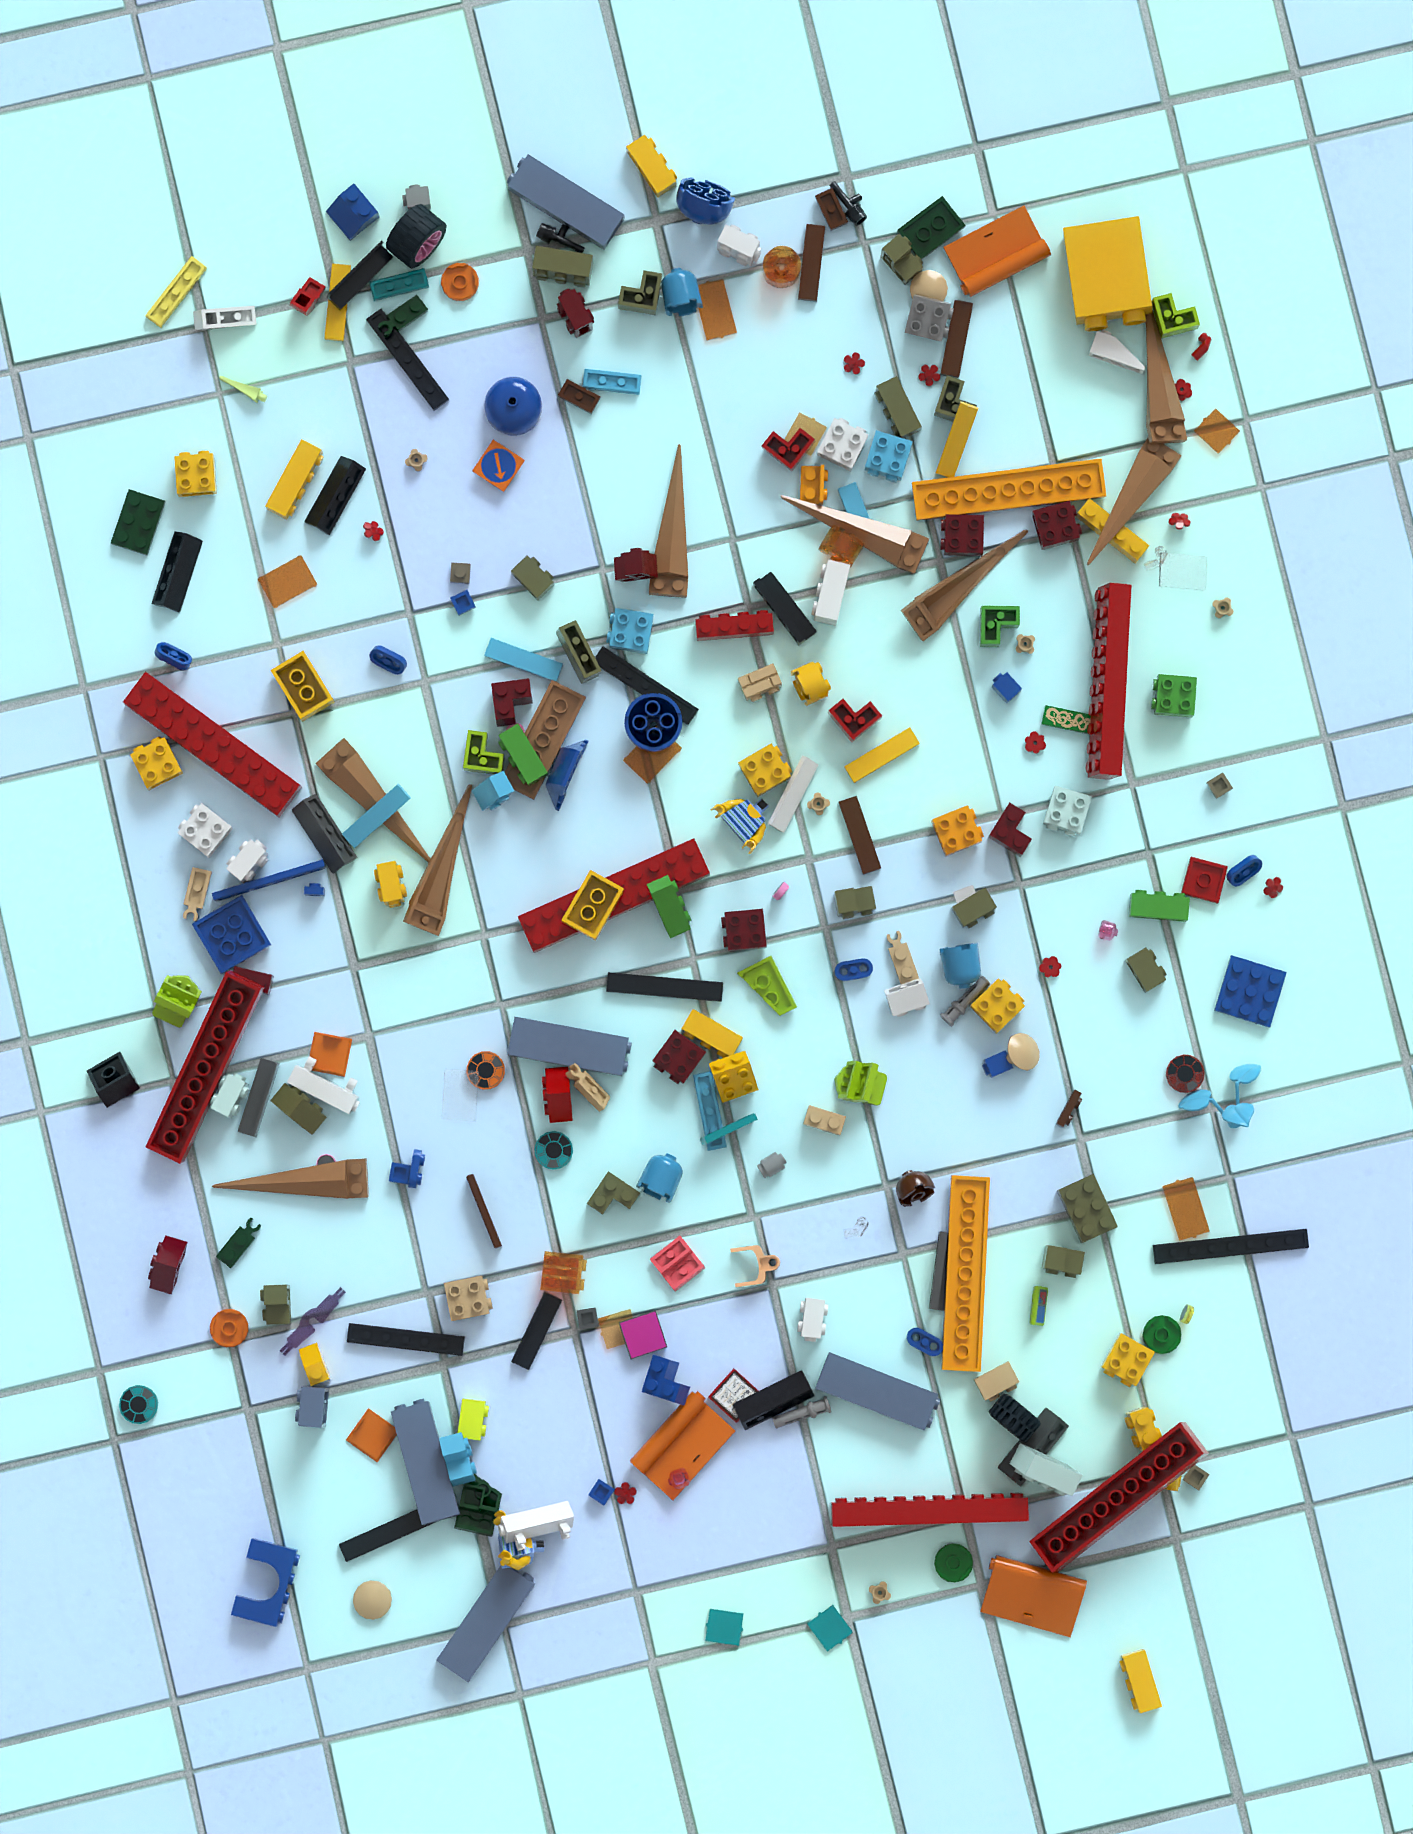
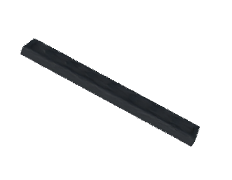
M1307 1229L1157 1244L1152 1245L1154 1264L1303 1249L1309 1248Z

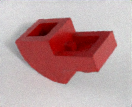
M309 277L291 300L290 307L308 316L315 308V304L325 291L326 286Z

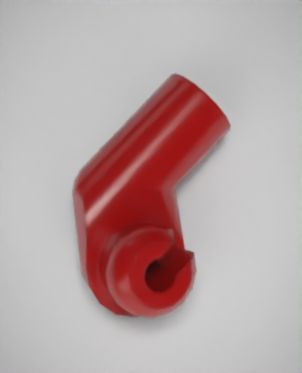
M1202 333L1198 337L1201 344L1191 354L1197 361L1208 351L1212 340L1206 333Z

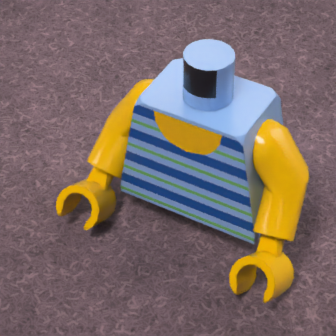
M762 798L754 805L748 799H734L722 804H716L710 809L711 811L716 810L718 814L715 818L721 816L725 823L744 843L742 849L745 846L750 848L749 854L753 852L763 839L766 829L764 822L766 819L761 813L769 806Z
M499 1510L494 1514L497 1517L493 1521L494 1524L500 1525L501 1517L506 1516L504 1511ZM498 1534L500 1551L498 1558L501 1559L502 1569L513 1568L520 1570L533 1562L534 1552H544L543 1540L533 1541L532 1537L527 1538L526 1543H524L525 1549L518 1551L515 1541L506 1543L504 1537Z

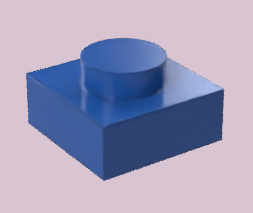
M468 590L450 597L458 616L476 608Z
M309 883V887L304 886V895L325 896V888L321 887L319 883Z
M392 1162L389 1182L408 1185L411 1165Z
M598 1479L588 1495L602 1505H605L615 1489Z

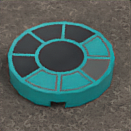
M550 1131L541 1135L536 1141L534 1148L535 1157L538 1162L545 1168L552 1170L566 1166L573 1154V1147L569 1138L557 1131Z
M135 1385L123 1392L119 1408L122 1416L127 1421L134 1424H142L150 1421L155 1416L159 1402L152 1389L142 1385Z

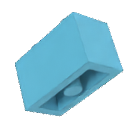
M502 771L488 777L474 788L472 792L483 811L488 808L494 810L501 806V803L510 799L509 795L514 792V789L505 772Z

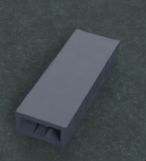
M527 154L526 158L522 157L517 165L518 170L515 174L512 173L507 180L508 190L605 250L624 221L625 214L531 155Z
M514 1016L507 1055L567 1067L576 1063L580 1069L622 1077L623 1072H627L628 1061H625L626 1053L630 1054L632 1042H628L629 1037Z
M831 1352L827 1355L815 1389L924 1431L926 1427L930 1428L934 1418L931 1417L933 1409L937 1410L940 1399L937 1398L939 1395L937 1393Z
M423 1398L413 1401V1405L408 1407L405 1404L395 1406V1410L390 1412L421 1524L427 1525L461 1515L442 1454L439 1434L430 1402L424 1401Z
M500 1566L436 1661L469 1682L536 1584L533 1582L534 1578L526 1572L521 1574L516 1569H502Z

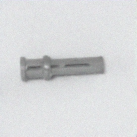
M981 976L961 998L951 1003L952 1006L945 1013H941L940 1017L952 1027L954 1025L953 1022L960 1015L965 1014V1009L990 985V982L984 976Z
M824 1396L821 1400L813 1403L809 1401L806 1406L773 1416L772 1419L777 1429L805 1418H816L817 1415L826 1412L832 1413L827 1396Z

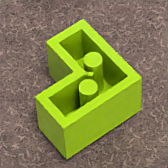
M1172 293L1153 297L1152 309L1161 339L1193 331L1200 326L1195 306L1177 311Z
M468 730L463 762L464 771L493 775L503 771L504 754L486 752L487 732Z

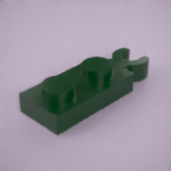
M416 294L386 316L388 321L380 322L378 329L386 327L388 331L384 333V337H388L392 329H395L397 332L401 331L428 312V308Z
M253 1218L247 1220L245 1229L239 1226L216 1255L229 1268L235 1265L255 1240V1237L251 1234L259 1231L262 1226L258 1224L256 1228H252L250 1224Z

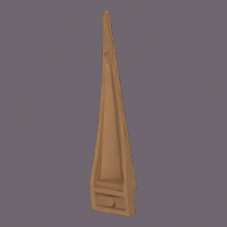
M1152 310V314L1145 315L1147 347L1146 428L1149 444L1183 443L1187 441L1184 425L1185 418Z
M1147 438L1136 456L1090 555L1087 566L1092 563L1126 522L1167 478L1182 455L1165 444H1149V438Z
M679 444L654 553L657 556L658 578L650 579L649 595L687 598L688 560L681 445Z
M780 496L781 499L830 526L895 567L915 575L929 538L912 532V530L792 497Z
M1027 529L914 598L915 600L900 610L921 641H925L939 630L977 584L1028 533Z
M345 738L315 763L331 781L367 811L386 795L360 755ZM398 811L382 823L429 863L430 857Z
M472 784L467 786L409 901V907L403 920L407 924L439 936L446 919L454 865Z
M367 1158L346 1159L214 1184L212 1187L345 1199L368 1198Z

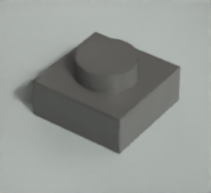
M596 1307L577 1310L580 1330L599 1327Z

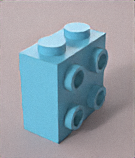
M876 430L864 470L868 471L867 474L872 476H886V480L892 482L901 481L913 441Z
M615 608V613L611 612L609 624H613L612 632L608 631L606 643H610L609 647L611 649L648 654L654 615Z

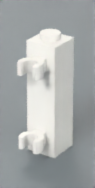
M308 1057L304 1067L295 1065L287 1083L347 1114H351L352 1111L356 1112L360 1104L357 1101L359 1096L352 1093L358 1083L356 1079L351 1077L344 1089L312 1073L311 1070L317 1061L312 1057Z
M565 1501L502 1516L501 1523L498 1525V1531L500 1536L504 1537L506 1543L515 1541L516 1548L519 1551L525 1549L524 1543H526L527 1538L560 1531L562 1540L569 1539L570 1528H573L574 1515L569 1502Z

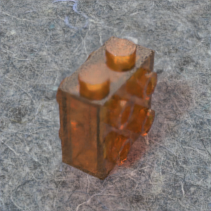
M545 1251L540 1290L580 1294V1290L584 1291L585 1279H581L582 1271H586L587 1260L583 1259L584 1255Z

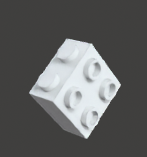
M733 224L730 226L725 225L717 241L719 254L727 258L731 256L737 259L736 262L743 266L747 264L752 266L753 262L757 263L761 255L760 251L762 248L760 247V240H758L756 235L752 233L745 234L741 232L739 227Z
M834 418L817 451V455L851 472L869 434L859 426H856V428L850 426L849 422L843 418Z
M203 803L200 805L196 804L190 811L191 816L187 821L184 819L178 826L179 831L177 833L210 858L233 830V827Z
M252 839L249 841L245 840L239 847L240 852L236 857L233 855L226 863L228 865L226 869L242 883L250 882L256 876L255 871L258 867L262 868L269 859L267 857L269 854L266 852L268 848L259 840L255 842Z
M806 1297L805 1301H801L800 1313H803L802 1321H798L797 1332H801L800 1336L804 1337V1341L816 1342V1338L821 1339V1335H825L826 1324L823 1323V1316H827L829 1304H825L823 1299Z

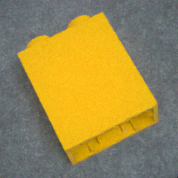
M1139 216L1064 227L1063 234L1076 325L1084 324L1085 331L1091 332L1108 328L1107 320L1122 318L1123 325L1125 326L1145 323V315L1152 314V301Z

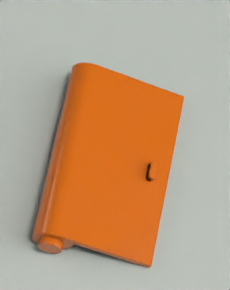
M1025 205L943 247L962 283L960 288L963 294H968L969 297L1051 256L1047 243L1043 238L1041 239Z
M692 1391L687 1396L685 1405L680 1404L630 1460L639 1471L646 1475L673 1501L736 1432L704 1402L706 1398L698 1391L696 1393Z
M999 1555L991 1558L988 1568L992 1570L980 1612L1071 1638L1087 1580L1059 1572L1052 1573L1048 1569Z

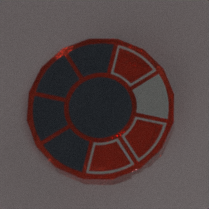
M1183 1054L1176 1056L1169 1062L1166 1068L1165 1076L1167 1083L1180 1093L1195 1091L1204 1080L1203 1065L1197 1058L1191 1055Z

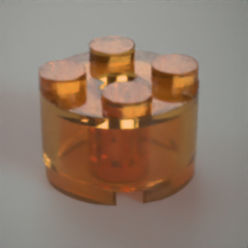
M776 246L765 255L762 271L766 282L776 288H787L795 284L800 276L801 260L792 248ZM780 264H784L783 270H780Z
M832 525L818 550L826 555L829 554L831 556L830 560L850 564L851 568L863 549L864 543L852 533H845V529Z

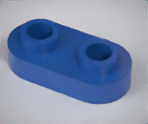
M158 643L154 651L155 656L159 660L179 670H186L191 665L192 657L169 643Z
M375 646L369 654L370 660L375 665L393 674H401L407 667V661L403 656L383 646Z
M1249 855L1228 871L1227 881L1235 887L1242 885L1261 870L1262 861L1256 855Z
M865 958L844 961L837 964L834 973L840 981L862 979L871 975L873 965L871 961ZM861 965L867 967L865 972L860 971L859 967ZM842 968L847 969V975H842L840 970Z
M414 1149L408 1183L409 1188H416L417 1185H421L422 1174L419 1173L420 1166H424L425 1154H422V1150Z
M912 1328L908 1331L906 1336L907 1342L914 1348L929 1356H938L943 1351L942 1341L934 1335L920 1328ZM914 1334H919L920 1339L918 1341L913 1340L912 1336ZM931 1343H935L937 1345L936 1350L930 1349Z

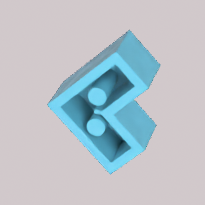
M462 1432L439 1438L452 1486L475 1481L474 1474L477 1473L475 1462L471 1463L470 1456L473 1453L468 1438H464Z

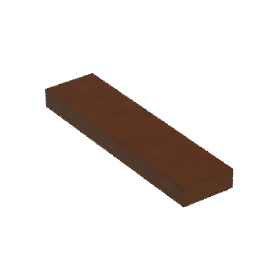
M806 224L798 300L817 302L825 226Z
M954 300V311L950 321L940 375L959 378L973 303Z
M857 796L839 801L838 803L863 875L881 869Z
M470 1174L466 1177L492 1244L494 1248H499L502 1246L475 1176Z

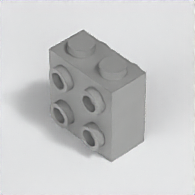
M914 294L904 333L942 342L943 338H947L949 327L946 326L947 319H952L954 308H950L951 303Z

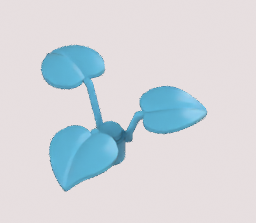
M1246 1064L1238 1066L1231 1071L1230 1080L1236 1082V1105L1227 1106L1225 1111L1222 1110L1213 1098H1210L1211 1092L1204 1089L1195 1090L1187 1094L1181 1100L1178 1107L1187 1111H1199L1206 1108L1209 1102H1211L1221 1113L1223 1120L1228 1123L1230 1128H1238L1240 1126L1248 1128L1251 1117L1254 1114V1107L1249 1103H1240L1239 1085L1240 1083L1249 1084L1259 1076L1261 1066Z

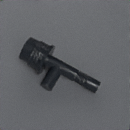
M835 181L829 185L830 188H833L835 194L848 209L845 212V216L855 226L862 224L867 219L861 204L858 203L862 200V196L858 193L848 198Z
M541 223L536 237L548 245L553 240L578 253L584 252L585 247L565 238L569 229L567 225L562 224L558 234H556L555 230L557 227Z

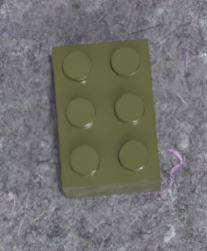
M536 246L532 271L533 276L537 280L547 281L548 279H553L559 284L571 282L577 287L590 286L593 255Z
M1094 1174L1057 1190L1080 1243H1084L1118 1227Z

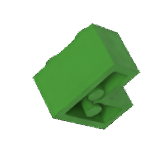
M981 606L980 647H999L1000 628H1019L1020 606Z

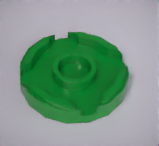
M1155 1316L1148 1320L1144 1326L1142 1334L1144 1343L1147 1348L1155 1353H1170L1181 1342V1328L1177 1321L1169 1316Z
M951 1543L944 1545L938 1550L935 1555L934 1566L942 1579L955 1583L963 1581L969 1576L973 1568V1559L967 1548L960 1544Z

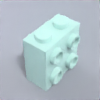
M1055 785L1043 824L1047 825V829L1057 831V829L1064 830V834L1076 837V834L1080 835L1092 796Z
M235 1072L233 1076L230 1074L227 1077L223 1076L219 1083L221 1089L218 1094L214 1093L210 1104H212L211 1109L231 1119L233 1115L237 1116L241 1108L239 1105L241 1099H245L250 1091L247 1088L249 1084L245 1082L247 1078Z

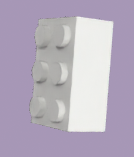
M828 560L827 565L823 564L820 575L823 583H818L815 596L819 597L818 602L814 601L811 615L815 616L814 621L833 626L837 625L850 564Z

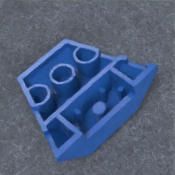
M586 739L560 748L545 783L557 811L561 808L574 771L589 742Z

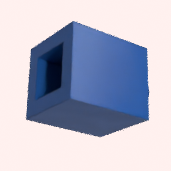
M1008 672L1004 675L999 673L992 680L994 682L992 688L1006 704L1022 690Z
M1006 1050L983 1060L982 1068L986 1076L990 1075L993 1078L1013 1069L1012 1064L1007 1061Z

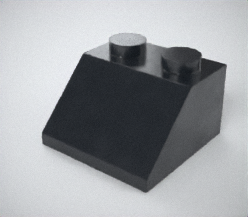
M120 1051L87 1070L95 1091L106 1108L140 1089L133 1072Z

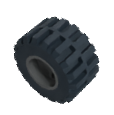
M1005 1393L1000 1396L988 1411L992 1418L1022 1442H1027L1041 1425L1037 1417Z

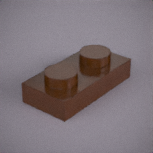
M833 188L815 195V199L830 231L848 224V220Z
M566 379L558 394L559 398L591 415L601 396L569 379Z
M1073 1090L1056 1122L1057 1126L1063 1128L1064 1125L1068 1126L1073 1118L1071 1112L1074 1108L1078 1109L1082 1102V1098H1080L1081 1092Z

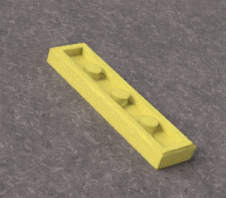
M191 256L145 317L162 328L207 270V267Z

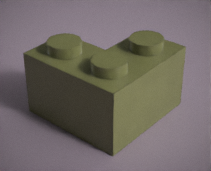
M898 234L882 248L880 257L903 284L906 285L923 270V261L918 255L914 256L911 253L912 244L909 239Z
M643 270L640 289L621 286L618 309L656 315L662 273Z
M946 376L934 416L953 422L960 402L977 407L976 404L959 399L965 381Z
M872 886L834 891L837 916H842V919L853 918L854 914L861 913V916L873 914L872 911L876 910Z
M286 1083L282 1085L270 1100L311 1135L315 1133L327 1118L322 1113V1107L315 1102L310 1104L311 1099L297 1087H290Z
M608 1171L586 1204L603 1215L613 1199L631 1209L641 1193Z
M1045 1245L1041 1269H1046L1045 1273L1058 1275L1059 1272H1065L1064 1276L1076 1278V1275H1081L1085 1252Z
M263 1285V1289L260 1290V1300L264 1301V1305H266V1309L262 1310L263 1321H266V1325L291 1324L290 1285Z

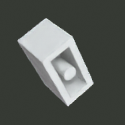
M921 978L884 990L890 1012L893 1016L901 1017L906 1015L908 1011L914 1009L916 1011L922 1010L926 1005L930 1004Z

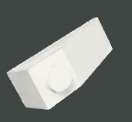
M255 305L193 311L195 330L257 325Z
M1106 330L1096 332L1088 356L1143 374L1145 366L1116 337L1112 336L1111 332Z

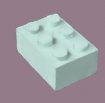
M1021 1443L1010 1462L1016 1468L1015 1472L1022 1475L1024 1479L1030 1482L1034 1480L1040 1486L1046 1489H1054V1492L1065 1496V1494L1073 1496L1083 1476L1068 1464Z

